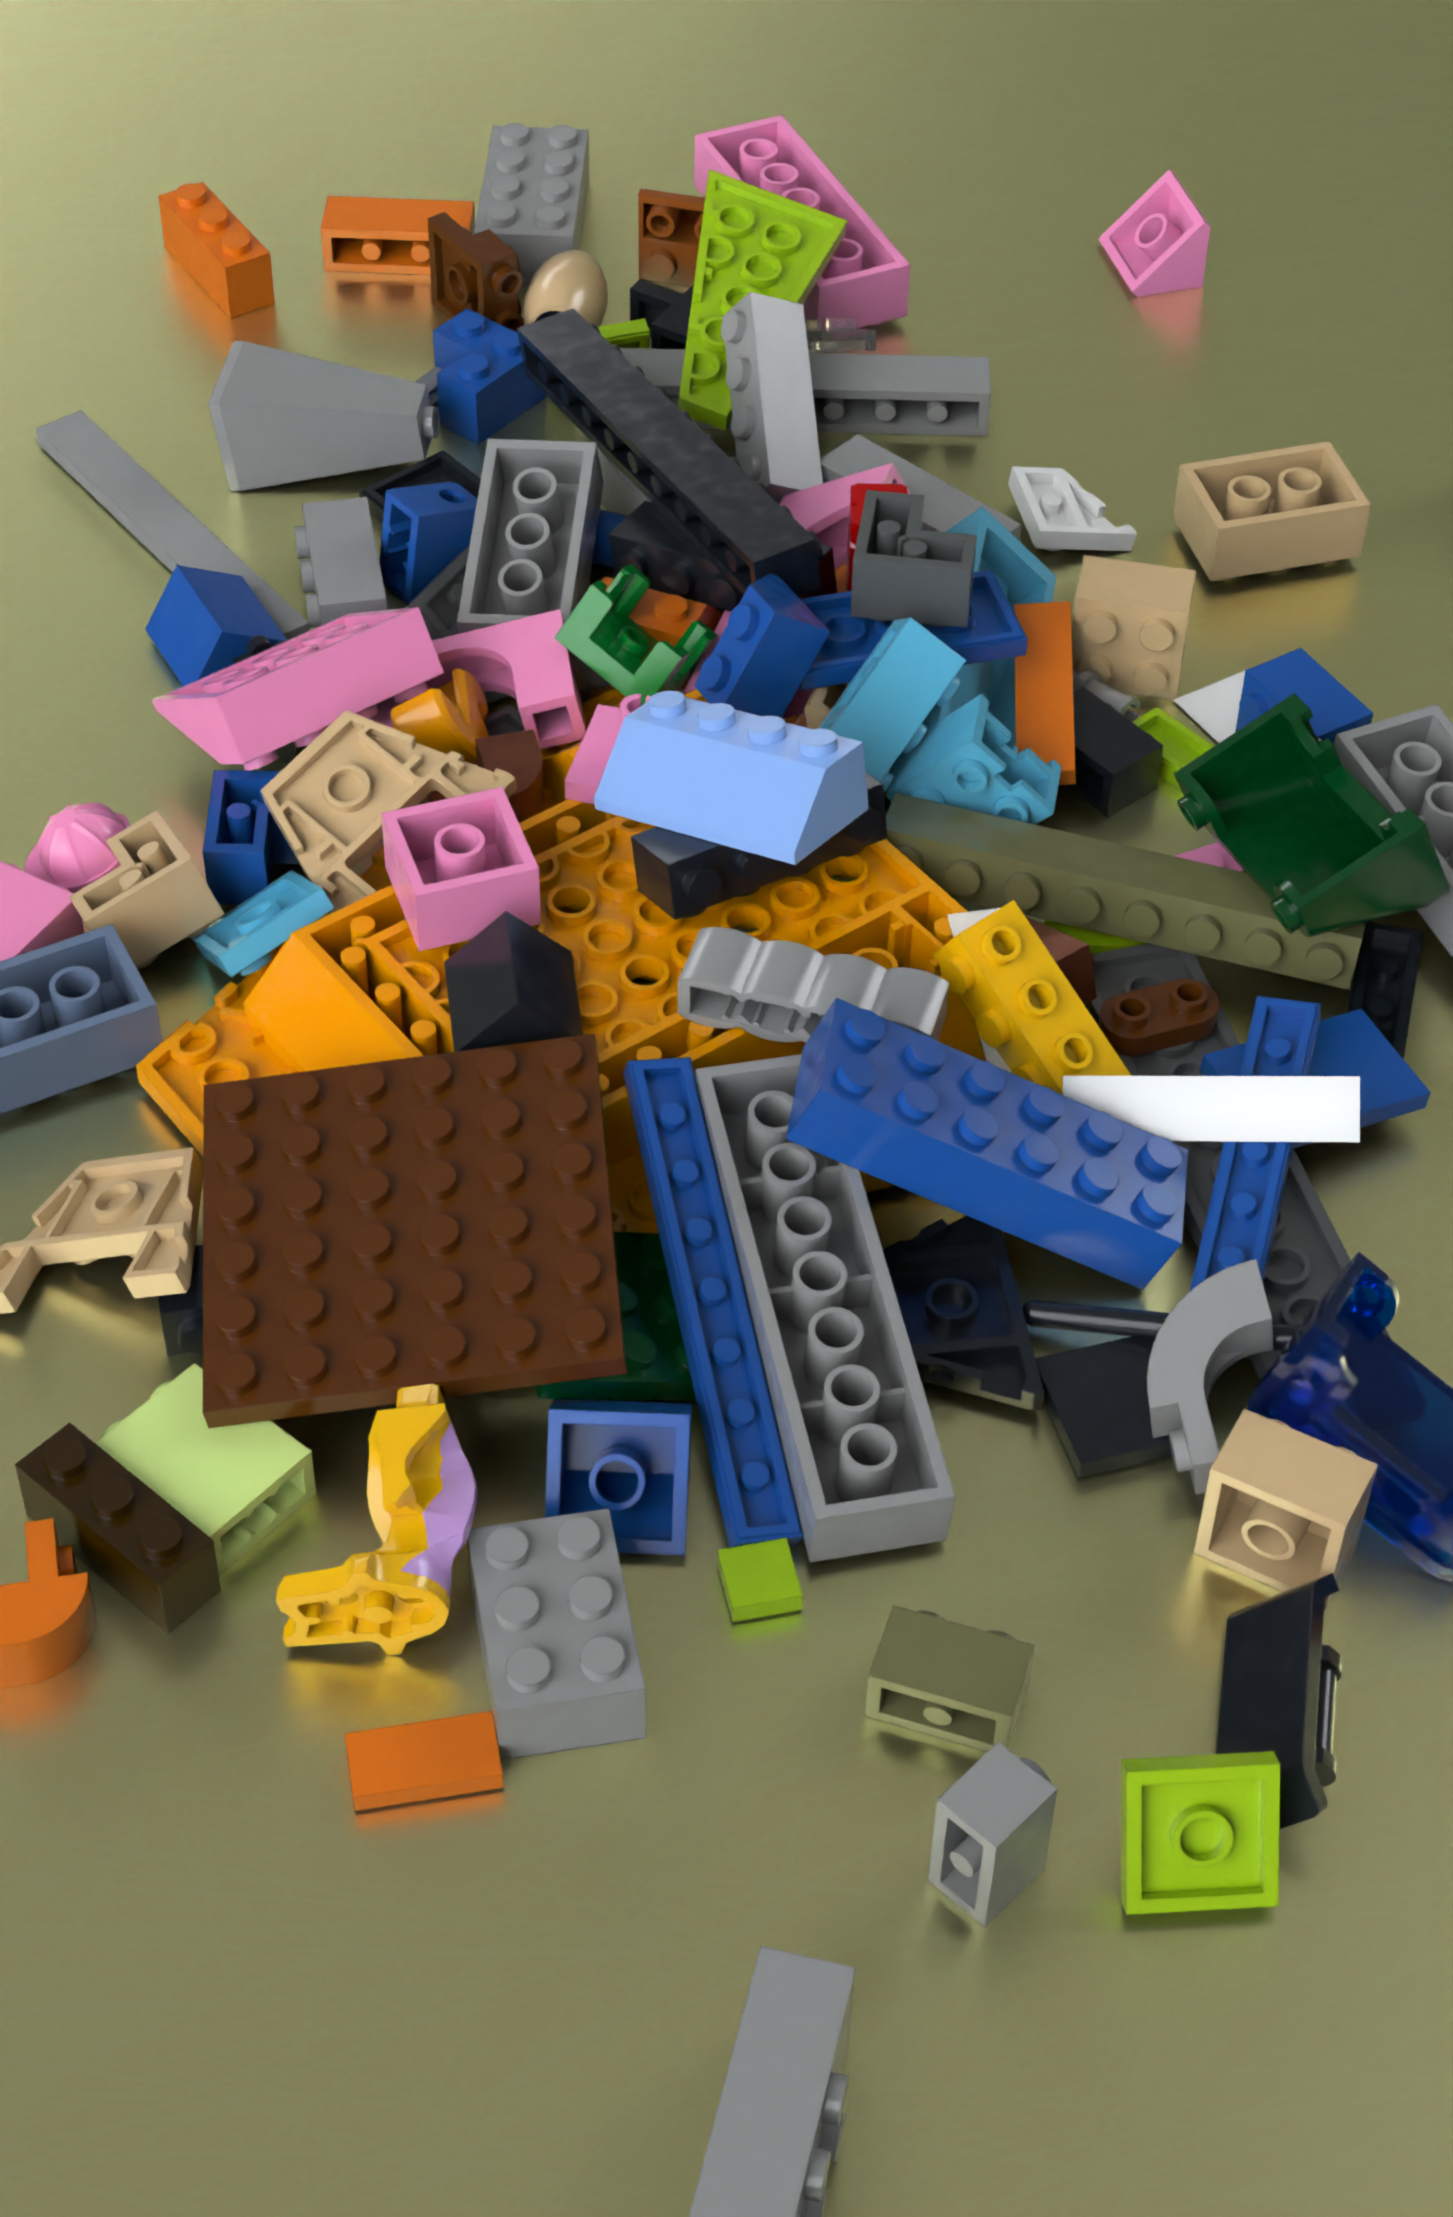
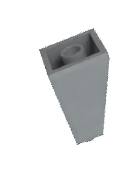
M233 341L208 402L230 491H244L425 460L431 439L437 438L440 431L439 411L437 406L430 405L426 384L246 341Z

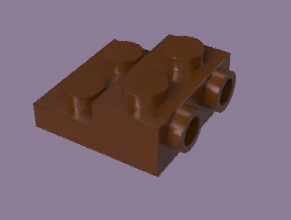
M445 212L429 217L428 237L432 304L449 320L468 308L517 332V328L524 326V319L521 316V303L518 298V291L522 286L523 278L520 273L519 258L513 247L504 243L489 229L471 235L466 228L461 227Z

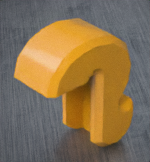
M460 668L452 671V681L437 689L427 687V691L392 708L390 715L394 729L415 736L416 742L445 754H448L450 751L457 752L463 755L464 761L474 765L477 764L475 739L488 737L487 728L483 721L486 719L488 706L481 686L469 671Z

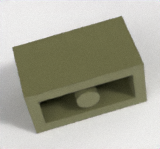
M893 1605L868 1674L865 1716L986 1752L997 1742L1009 1750L1029 1687L1035 1645L1016 1640L1005 1632L996 1630L983 1631L948 1621L934 1612L924 1610L913 1611Z

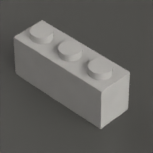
M367 497L302 503L304 526H295L294 535L298 559H305L299 560L303 593L314 592V594H305L309 628L319 627L349 613L387 610L386 594Z

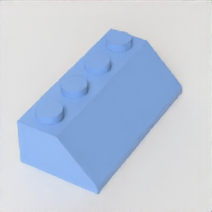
M662 691L652 695L648 702L624 718L594 797L595 809L796 865L869 809L863 742L838 736L829 729H810L786 723L777 716H758L735 710L729 704H711L687 698L678 691Z

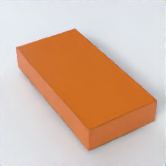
M492 1711L344 1733L355 1811L504 1788Z

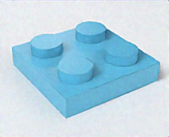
M291 870L212 922L205 931L192 937V940L203 957L227 975L233 977L240 973L241 976H246L265 966L273 957L270 951L287 941L292 932L321 919L322 916L333 910L334 906L322 887Z

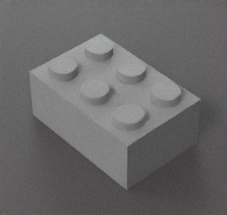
M609 1509L471 1528L467 1540L469 1580L500 1760L646 1738V1689Z

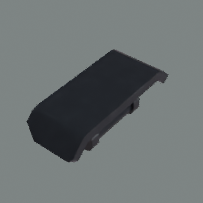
M1333 1573L1231 1613L1227 1619L1216 1754L1274 1751L1280 1762L1279 1829L1314 1818L1325 1810L1328 1802L1322 1787L1331 1785L1336 1780L1337 1760L1333 1755L1336 1682L1340 1680L1342 1675V1657L1331 1646L1322 1644L1324 1598L1339 1591Z

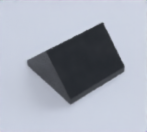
M505 911L444 962L454 1052L584 1035L572 951L509 912Z

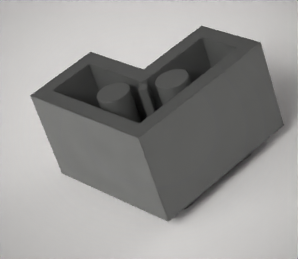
M867 490L853 557L850 616L871 618L881 622L912 617L918 623L929 624L935 627L955 626L967 628L973 594L977 535L922 530L924 495Z

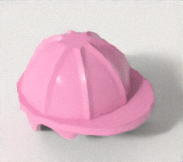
M101 803L68 804L63 810L49 817L39 842L26 859L24 872L53 885L63 886L71 893H76L120 866L106 840L131 825L126 816L113 812L109 807Z

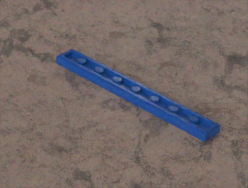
M691 1057L627 1061L623 1076L729 1548L787 1538L789 1547H797L803 1538V1532Z

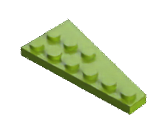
M709 169L678 409L681 411L685 410L694 420L726 431L731 423L732 408L730 389L726 384L727 359L725 341L721 336L722 317L749 292L804 304L845 237L847 220Z

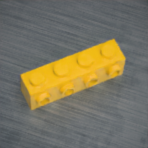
M1015 900L962 931L933 954V957L940 966L942 978L950 983L949 989L961 997L975 1018L979 1035L985 1043L997 1050L1011 1073L1040 1086L1048 1087L1063 1095V1076H1132Z

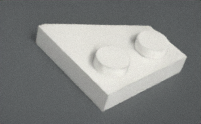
M1012 467L1008 486L1034 548L1049 551H1060L1063 549L1132 551L1137 536L1135 529L1129 524L1115 527L1104 518L1106 505L1094 494L1082 489L1079 482L1063 468Z

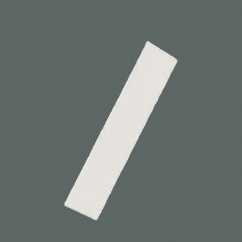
M1063 1076V1096L1098 1111L1106 1112L1114 1118L1170 1141L1360 1142V1076Z

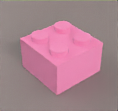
M503 787L381 813L385 868L419 951L471 940L505 911L530 926L541 924L539 867Z

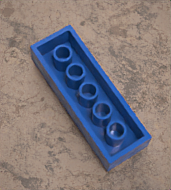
M837 997L804 1045L786 1140L1142 1290L1182 1244L1188 1149Z

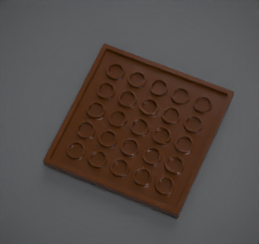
M595 1033L204 1085L203 1415L208 1428L396 1404L397 1391L399 1389L416 1385H439L443 1398L627 1374L599 1056Z

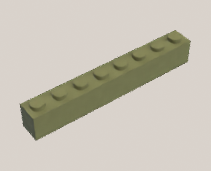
M898 793L895 794L887 811V840L954 899L993 908H1001L1015 900L1024 915L1342 989H1350L1366 923L1312 937H1306L1299 930L1290 934L1284 929L1273 913L1270 906L1272 900L1245 872Z

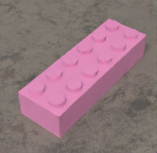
M783 115L695 135L694 186L704 198L706 196L708 172L710 169L847 220L845 237L803 304L805 324L817 339L837 336L842 332L869 325H880L886 321L907 316L910 264Z

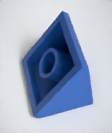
M176 565L145 628L148 636L182 687L233 665L232 659L246 654L247 645L255 636H265L271 644L282 640L284 642L287 641L243 576Z

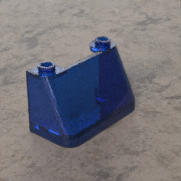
M1358 1252L1338 1274L1262 1377L1247 1403V1410L1268 1419L1282 1421L1292 1429L1333 1446L1347 1448L1359 1457L1378 1464L1364 1521L1428 1573L1439 1579L1453 1582V1389L1382 1332L1390 1324L1399 1308V1293L1391 1278L1363 1254Z

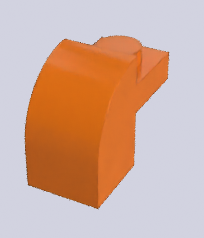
M54 1518L24 1522L29 1581L0 1585V1689L34 1684L60 1674L81 1657L94 1635L96 1610L88 1572L77 1574L73 1545H59Z

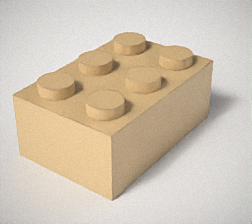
M1325 441L1180 464L1172 517L1209 580L1216 581L1361 557L1371 503L1332 443Z

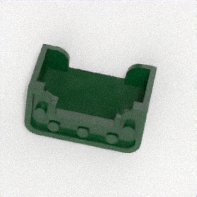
M1295 693L1174 773L1184 797L1177 801V804L1185 819L1196 831L1205 827L1272 900L1270 906L1273 913L1284 929L1290 934L1299 930L1306 937H1312L1429 906L1449 892L1446 877L1426 824L1410 808L1402 813L1398 811L1391 815L1341 764L1334 744L1328 738L1324 741L1320 738L1316 739L1309 721L1313 717L1311 709Z

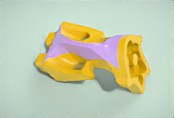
M424 1384L403 1387L397 1391L396 1408L377 1410L368 1437L367 1499L370 1515L383 1545L373 1552L352 1554L342 1566L283 1577L277 1588L276 1603L280 1611L289 1616L283 1630V1641L286 1647L370 1641L379 1644L388 1656L398 1655L402 1653L407 1642L433 1634L445 1625L450 1608L452 1564L456 1555L467 1543L476 1510L478 1490L477 1482L460 1446V1441L452 1425L439 1385Z

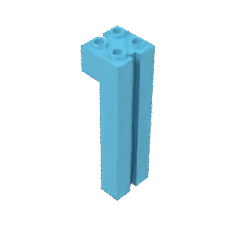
M983 506L946 531L949 533L977 535L974 572L992 570L1013 611L1014 604L1052 602L1057 576ZM1015 657L963 665L956 674L961 678V683L953 696L941 707L935 704L923 721V724L927 726V731L922 740L908 755H904L901 752L892 765L891 774H893V779L887 788L886 797L892 801L895 794L898 793L1036 825L1054 814L1062 766L1054 759L1046 764L1029 748L1017 754L1015 730Z

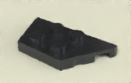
M964 1216L949 1225L941 1218L921 1229L919 1234L913 1239L900 1240L883 1249L921 1381L1029 1410H1041L1043 1407L1044 1389L1002 1230L969 1216Z

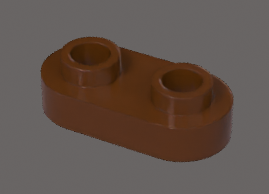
M1179 979L1109 998L1100 1009L1098 1026L1117 1054L1138 1056L1207 1037L1216 1027L1220 1002L1215 991L1208 985L1192 979Z

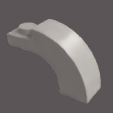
M1256 1259L1221 1270L1188 1292L1165 1319L1153 1343L1147 1372V1394L1153 1438L1169 1435L1176 1471L1178 1473L1190 1470L1195 1495L1206 1493L1210 1469L1219 1454L1207 1405L1208 1396L1214 1383L1228 1367L1240 1359L1256 1353L1273 1350L1272 1316Z

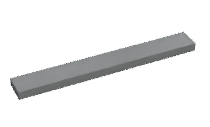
M77 411L36 428L38 444L172 572L176 565L243 576L287 640L310 631L307 620L83 411Z

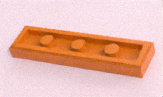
M1071 601L1014 604V613L1028 639L1026 655L1015 657V730L1017 754L1029 748L1046 764L1054 759L1062 766L1059 785L1076 784Z

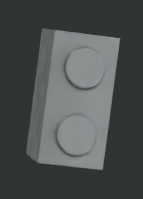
M997 1742L937 1799L928 1881L984 1927L991 1923L1045 1869L1058 1790L1051 1783L1045 1771L1034 1761L1024 1757L1018 1758L1005 1746Z

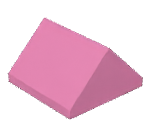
M1169 169L1098 240L1131 292L1137 297L1203 287L1211 227L1177 176Z

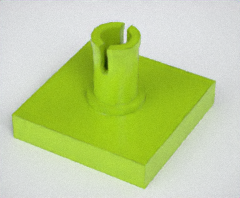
M1274 1751L1121 1759V1902L1126 1915L1279 1906L1280 1762Z

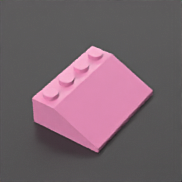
M419 607L349 613L155 698L152 701L158 713L220 764H243L245 771H250L277 760L279 757L276 749L291 742H294L297 748L309 745L345 710L365 718H370L379 713L377 703L392 696L395 702L411 699L428 690L425 681L443 674L444 671Z

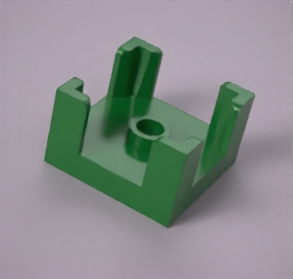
M630 564L621 569L607 590V585L601 580L591 584L554 638L625 697L641 694L642 706L645 704L647 695L652 696L662 691H676L681 688L718 635L704 623L696 620L692 622L675 647L667 641L658 642L628 617L651 584L648 577Z

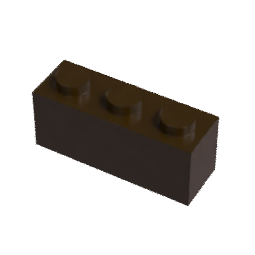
M70 1422L15 1464L26 1515L33 1521L54 1518L59 1543L63 1546L72 1544L74 1554L80 1561L167 1634L221 1591L213 1539Z

